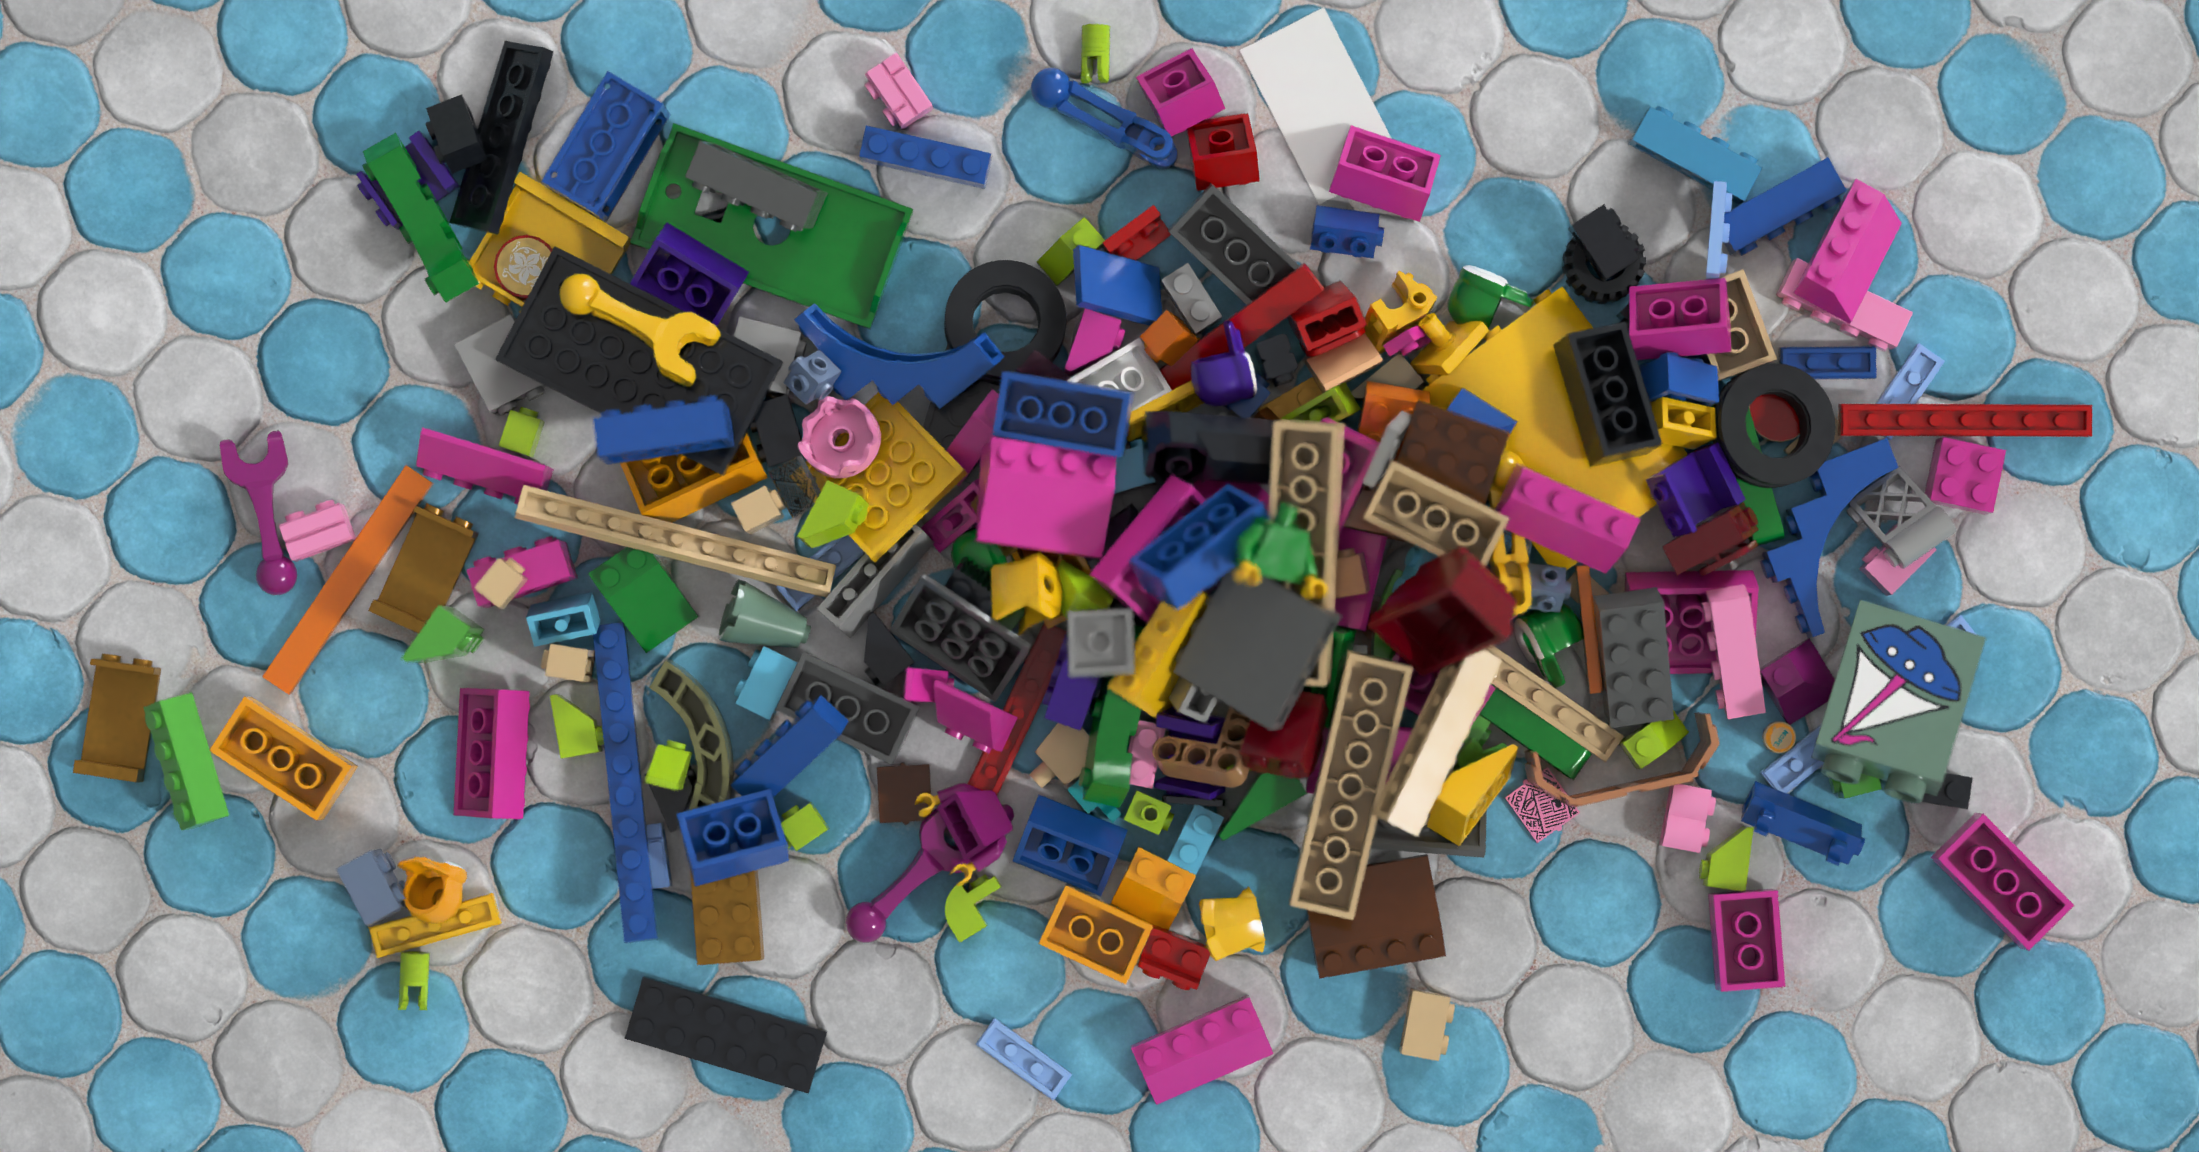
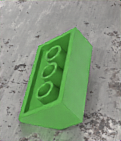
M188 693L160 700L143 707L145 722L151 731L155 744V755L160 761L164 773V785L170 793L174 806L173 814L179 823L181 831L194 829L230 816L193 694Z

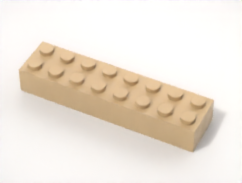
M1277 420L1273 423L1269 516L1271 519H1275L1280 502L1298 507L1294 524L1309 532L1312 554L1318 574L1315 580H1322L1327 586L1326 596L1317 599L1314 595V597L1308 600L1323 609L1335 611L1345 424ZM1272 578L1302 596L1301 589L1306 584V581L1302 580L1301 584ZM1333 633L1305 685L1325 687L1331 682Z
M1347 650L1290 893V906L1354 920L1378 818L1372 815L1385 788L1413 669L1407 663Z

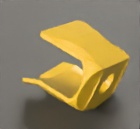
M1036 553L1027 556L1021 561L997 564L992 567V618L994 620H999L1019 608H1024V616L1019 622L1018 636H1021L1028 628L1045 619L1052 620L1060 614L1063 595L1060 574L1055 565L1046 556Z
M1249 886L1237 897L1210 898L1199 901L1201 923L1204 925L1207 939L1206 945L1210 956L1215 961L1246 948L1264 952L1266 939L1264 938L1256 901L1257 897L1254 896Z

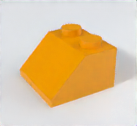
M1138 846L1110 904L1153 925L1169 930L1196 875Z

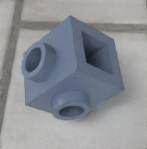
M818 350L805 358L803 356L796 358L790 364L788 369L791 372L783 383L806 405L815 399L821 401L827 397L842 371L821 350Z
M1528 563L1531 578V605L1528 609L1543 612H1560L1563 600H1569L1571 581H1566V568L1548 564Z

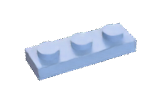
M1714 181L1706 280L1719 278V273H1726L1727 254H1721L1722 243L1729 242L1730 224L1724 223V212H1731L1732 193H1726L1727 182Z

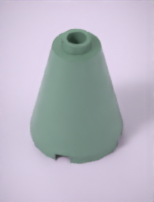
M741 579L736 581L730 593L736 596V598L733 597L730 603L726 604L719 629V640L732 643L798 648L800 643L805 644L807 642L811 626L807 625L806 617Z

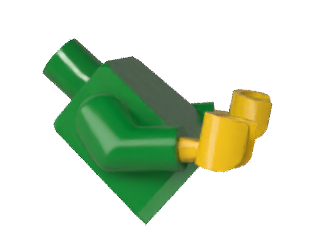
M1280 502L1275 519L1257 516L1252 525L1237 538V556L1234 564L1240 567V569H1237L1233 575L1237 582L1246 581V586H1251L1260 581V575L1301 584L1303 580L1306 581V584L1301 589V594L1304 598L1310 599L1315 595L1317 599L1326 596V584L1322 580H1315L1318 574L1312 554L1309 532L1294 524L1298 507Z

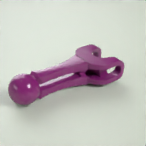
M279 430L268 434V454L263 461L257 464H247L242 461L232 440H221L219 446L224 474L233 484L247 490L257 515L263 558L256 570L257 583L264 592L270 595L286 594L294 587L297 581V569L294 563L284 556L274 521V484L285 474L288 467L283 436Z
M938 808L921 822L919 829L921 848L905 871L884 892L872 899L871 902H860L848 911L845 921L846 929L849 935L856 941L870 943L880 938L886 928V919L896 906L925 880L941 871L950 872L958 864L967 865L971 862L970 860H964L957 846H951L945 842L944 830L947 826ZM957 870L954 873H961L962 871Z

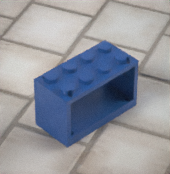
M607 71L541 182L548 189L606 223L671 114L663 103ZM606 84H610L609 89H605ZM660 119L661 124L657 125L656 123ZM554 172L557 173V177L555 178L552 177V173ZM609 207V210L605 212L604 209Z

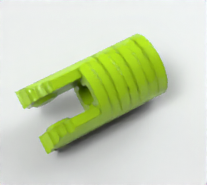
M1103 24L1082 25L1081 82L1089 83L1092 81L1093 59H1097L1098 80L1101 83H1108L1110 26Z
M401 952L398 1010H406L408 1006V986H419V1010H427L429 952Z

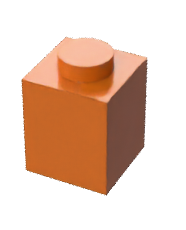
M1168 310L1140 335V338L1147 345L1144 350L1148 356L1156 363L1161 360L1171 367L1198 341L1182 319Z

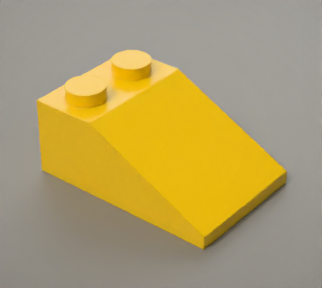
M1514 744L1509 745L1451 773L1442 784L1441 793L1435 799L1429 811L1430 816L1427 827L1460 847L1510 779L1518 747Z

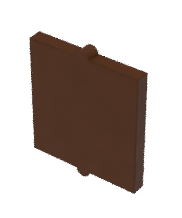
M901 763L900 766L877 767L880 823L903 822L904 825H907L909 821H923L926 817H920L918 815L919 811L929 807V805L924 802L915 805V802L920 794H931L930 765L906 766L905 763Z

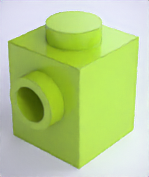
M1136 790L1124 820L1159 835L1161 829L1168 831L1175 814L1169 812L1172 807L1170 804Z
M812 802L802 809L795 805L781 815L784 819L781 825L788 849L793 846L798 851L830 829Z

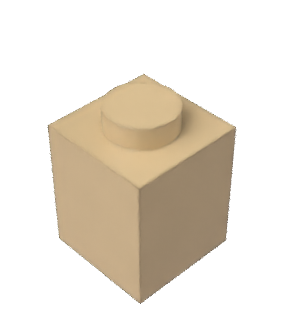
M510 557L506 561L498 558L474 588L498 608L504 609L527 582L528 578L522 574L525 568Z

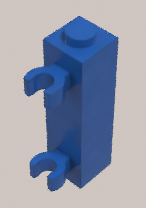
M1757 781L1754 782L1742 806L1741 821L1754 826V832L1766 837L1769 832L1826 856L1827 862L1839 866L1840 862L1849 865L1853 855L1858 856L1865 843V838L1862 837V824Z

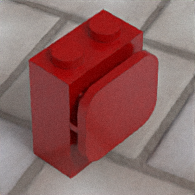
M1341 280L1324 287L1321 293L1287 317L1294 335L1300 341L1301 349L1309 357L1322 354L1362 336L1366 332L1365 326H1367L1356 297Z

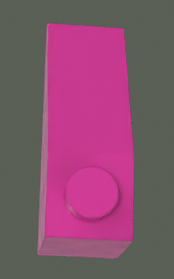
M993 389L946 450L968 473L957 484L958 487H960L981 460V449L991 437L998 438L997 436H992L999 394Z
M979 478L921 527L935 542L933 545L939 553L951 545L958 536L977 523V514L970 504L978 496Z
M907 668L904 700L935 702V681L938 680L954 687L955 678H949V671Z

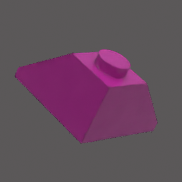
M1810 638L1760 668L1762 685L1785 722L1789 725L1829 701L1835 679Z

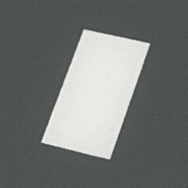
M1321 8L1240 50L1318 204H1322L1337 196V194L1329 192L1350 125L1391 138L1325 8Z

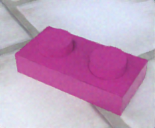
M1417 325L1407 329L1384 344L1383 347L1389 357L1399 352L1405 356L1414 350L1417 351L1432 341Z

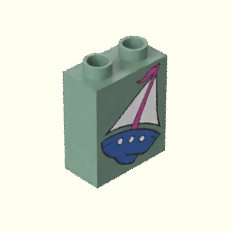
M1860 600L1811 757L1824 762L1821 773L1833 780L1848 784H1858L1861 773L1885 780L1887 782L1884 792L1887 795L1909 803H1922L1924 793L1937 796L1945 777L1986 637Z

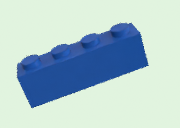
M867 125L859 154L861 162L985 189L992 160L991 153Z
M1829 157L1732 209L1731 212L1725 213L1724 223L1730 224L1729 242L1724 243L1729 254L1732 255L1739 251L1740 255L1743 256L1758 247L1755 241L1765 236L1770 241L1786 232L1783 227L1786 224L1795 221L1796 225H1799L1814 217L1811 211L1822 205L1824 210H1827L1841 202L1839 195L1847 190Z
M822 695L812 703L806 700L795 712L797 717L792 722L786 719L774 732L777 736L771 742L766 738L755 749L754 753L756 756L751 761L745 758L735 768L733 772L737 776L730 786L741 796L771 789L772 796L774 797L841 735L848 720Z

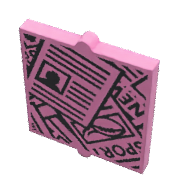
M1546 767L1542 770L1544 780L1567 795L1549 768ZM1527 779L1523 780V785L1504 797L1536 843H1539L1555 830L1561 831L1562 825L1580 813L1577 807L1561 803L1560 800L1552 798L1530 784Z

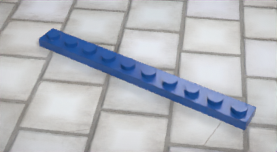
M623 622L599 625L597 633L593 634L624 942L633 943L657 940L658 934L626 626Z

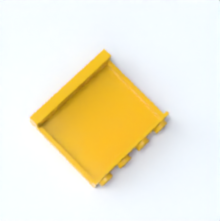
M519 172L515 178L514 183L516 185L510 194L504 213V220L498 235L486 233L469 261L479 282L475 287L481 290L486 285L494 290L492 297L509 306L512 301L523 307L526 299L514 297L506 292L497 281L494 270L497 252L504 243L513 237L522 235L539 237L548 243L552 249L556 246L611 275L630 246L631 239L522 172Z
M1200 592L1189 604L1178 610L1162 601L1134 644L1135 675H1115L1107 688L1155 719L1158 713L1174 707L1168 698L1180 675L1174 672L1178 664L1175 660L1182 647L1187 646L1193 635L1190 634L1193 624L1199 617H1203L1207 609L1205 603L1208 596Z

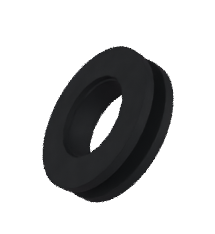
M991 261L970 270L955 285L946 305L944 329L949 349L966 344L977 337L972 321L974 311L983 300L994 294L1009 293L1018 295L1029 302L1034 309L1038 321L1036 335L1029 344L1019 350L1010 352L1000 351L1004 358L979 378L989 383L1001 384L1003 371L1020 373L1021 369V373L1025 371L1024 374L1032 372L1034 369L1032 367L1044 362L1046 370V360L1048 363H1053L1064 341L1067 315L1065 304L1058 288L1043 272L1019 261ZM1033 359L1036 360V363L1034 365L1031 364V361ZM1042 367L1039 368V370H1037L1035 373H1033V375H1038L1041 372Z
M1765 364L1747 370L1735 376L1722 388L1719 393V403L1713 405L1715 408L1716 438L1712 442L1719 443L1733 474L1740 480L1753 486L1778 488L1804 480L1814 474L1824 464L1832 449L1836 427L1831 402L1820 384L1809 374L1796 367L1786 364ZM1774 394L1785 399L1794 408L1799 419L1800 436L1797 445L1785 457L1772 458L1762 454L1751 443L1746 432V414L1749 406L1758 396Z

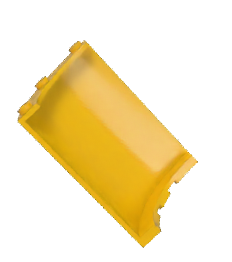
M1563 286L1553 293L1549 289L1545 290L1533 299L1536 303L1533 308L1503 330L1497 325L1484 336L1486 342L1466 356L1449 375L1432 374L1426 379L1429 385L1422 390L1430 392V404L1447 409L1461 389L1464 388L1516 420L1517 424L1509 436L1505 451L1518 455L1525 467L1628 512L1637 518L1657 504L1651 496L1646 479L1687 455L1683 447L1662 443V445L1646 455L1592 467L1589 466L1553 345L1569 333L1593 329V327ZM1531 541L1548 565L1564 567L1567 571L1578 563L1574 559Z

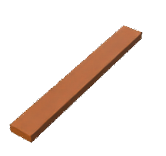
M405 465L262 676L288 695H291L414 514L415 506L420 505L433 486V482Z

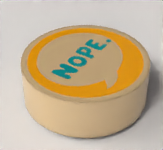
M1777 721L1770 723L1764 729L1762 740L1769 751L1785 753L1794 746L1796 734L1791 725L1786 722Z

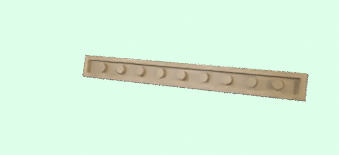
M523 485L515 518L825 598L830 594L836 565L526 485Z

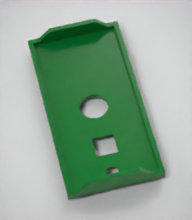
M673 123L641 204L630 243L649 250L667 222L749 271L743 282L744 285L806 307H810L815 303L825 314L871 330L914 210ZM699 142H713L827 192L828 194L814 227L803 229L802 232L790 230L787 239L782 243L766 245L755 236L754 222L758 215L750 212L752 206L748 204L736 206L728 203L721 223L696 215L695 210L702 191L691 186L693 180L685 176ZM670 184H677L681 188V194L676 199H670L666 195V188Z

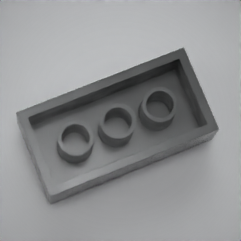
M699 142L685 176L693 180L691 186L706 193H715L716 191L723 193L721 196L722 200L736 206L748 204L752 206L750 212L766 219L768 217L773 219L774 216L780 218L779 225L795 232L797 230L802 232L803 229L814 227L828 194L713 142Z
M1212 183L1167 229L1172 236L1246 305L1299 267L1288 254Z
M1658 588L1593 596L1603 688V708L1610 728L1674 719L1664 601Z
M803 652L776 710L795 719L797 717L795 712L806 700L812 703L822 695L848 720L841 735L837 738L838 740L893 765L920 710V706Z

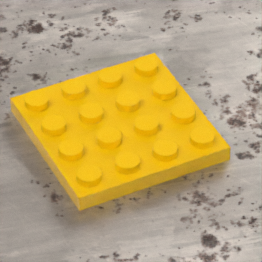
M879 392L865 406L876 417L880 426L881 444L875 459L864 471L848 478H832L818 472L808 461L799 468V472L795 471L798 474V479L802 481L801 483H804V480L807 482L808 479L807 492L810 494V487H812L815 493V500H817L828 480L859 494L869 504L864 522L858 525L855 532L849 534V536L874 562L878 561L968 474L898 401L892 405ZM849 433L838 435L835 440V446H844L849 441Z

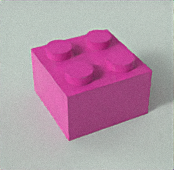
M1946 437L1936 439L1925 494L1937 505L1984 515L1993 513L2006 450Z

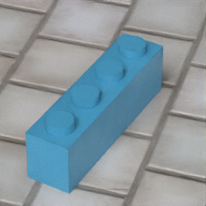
M1650 106L1628 144L1713 190L1714 181L1727 182L1726 193H1732V201L1739 205L1743 203L1762 170V167L1756 164L1758 160L1745 152L1737 154L1728 149L1730 145L1718 137L1713 136L1712 139H1709L1700 134L1702 129L1693 123L1685 121L1682 124L1673 119L1674 114L1661 106H1657L1656 109Z

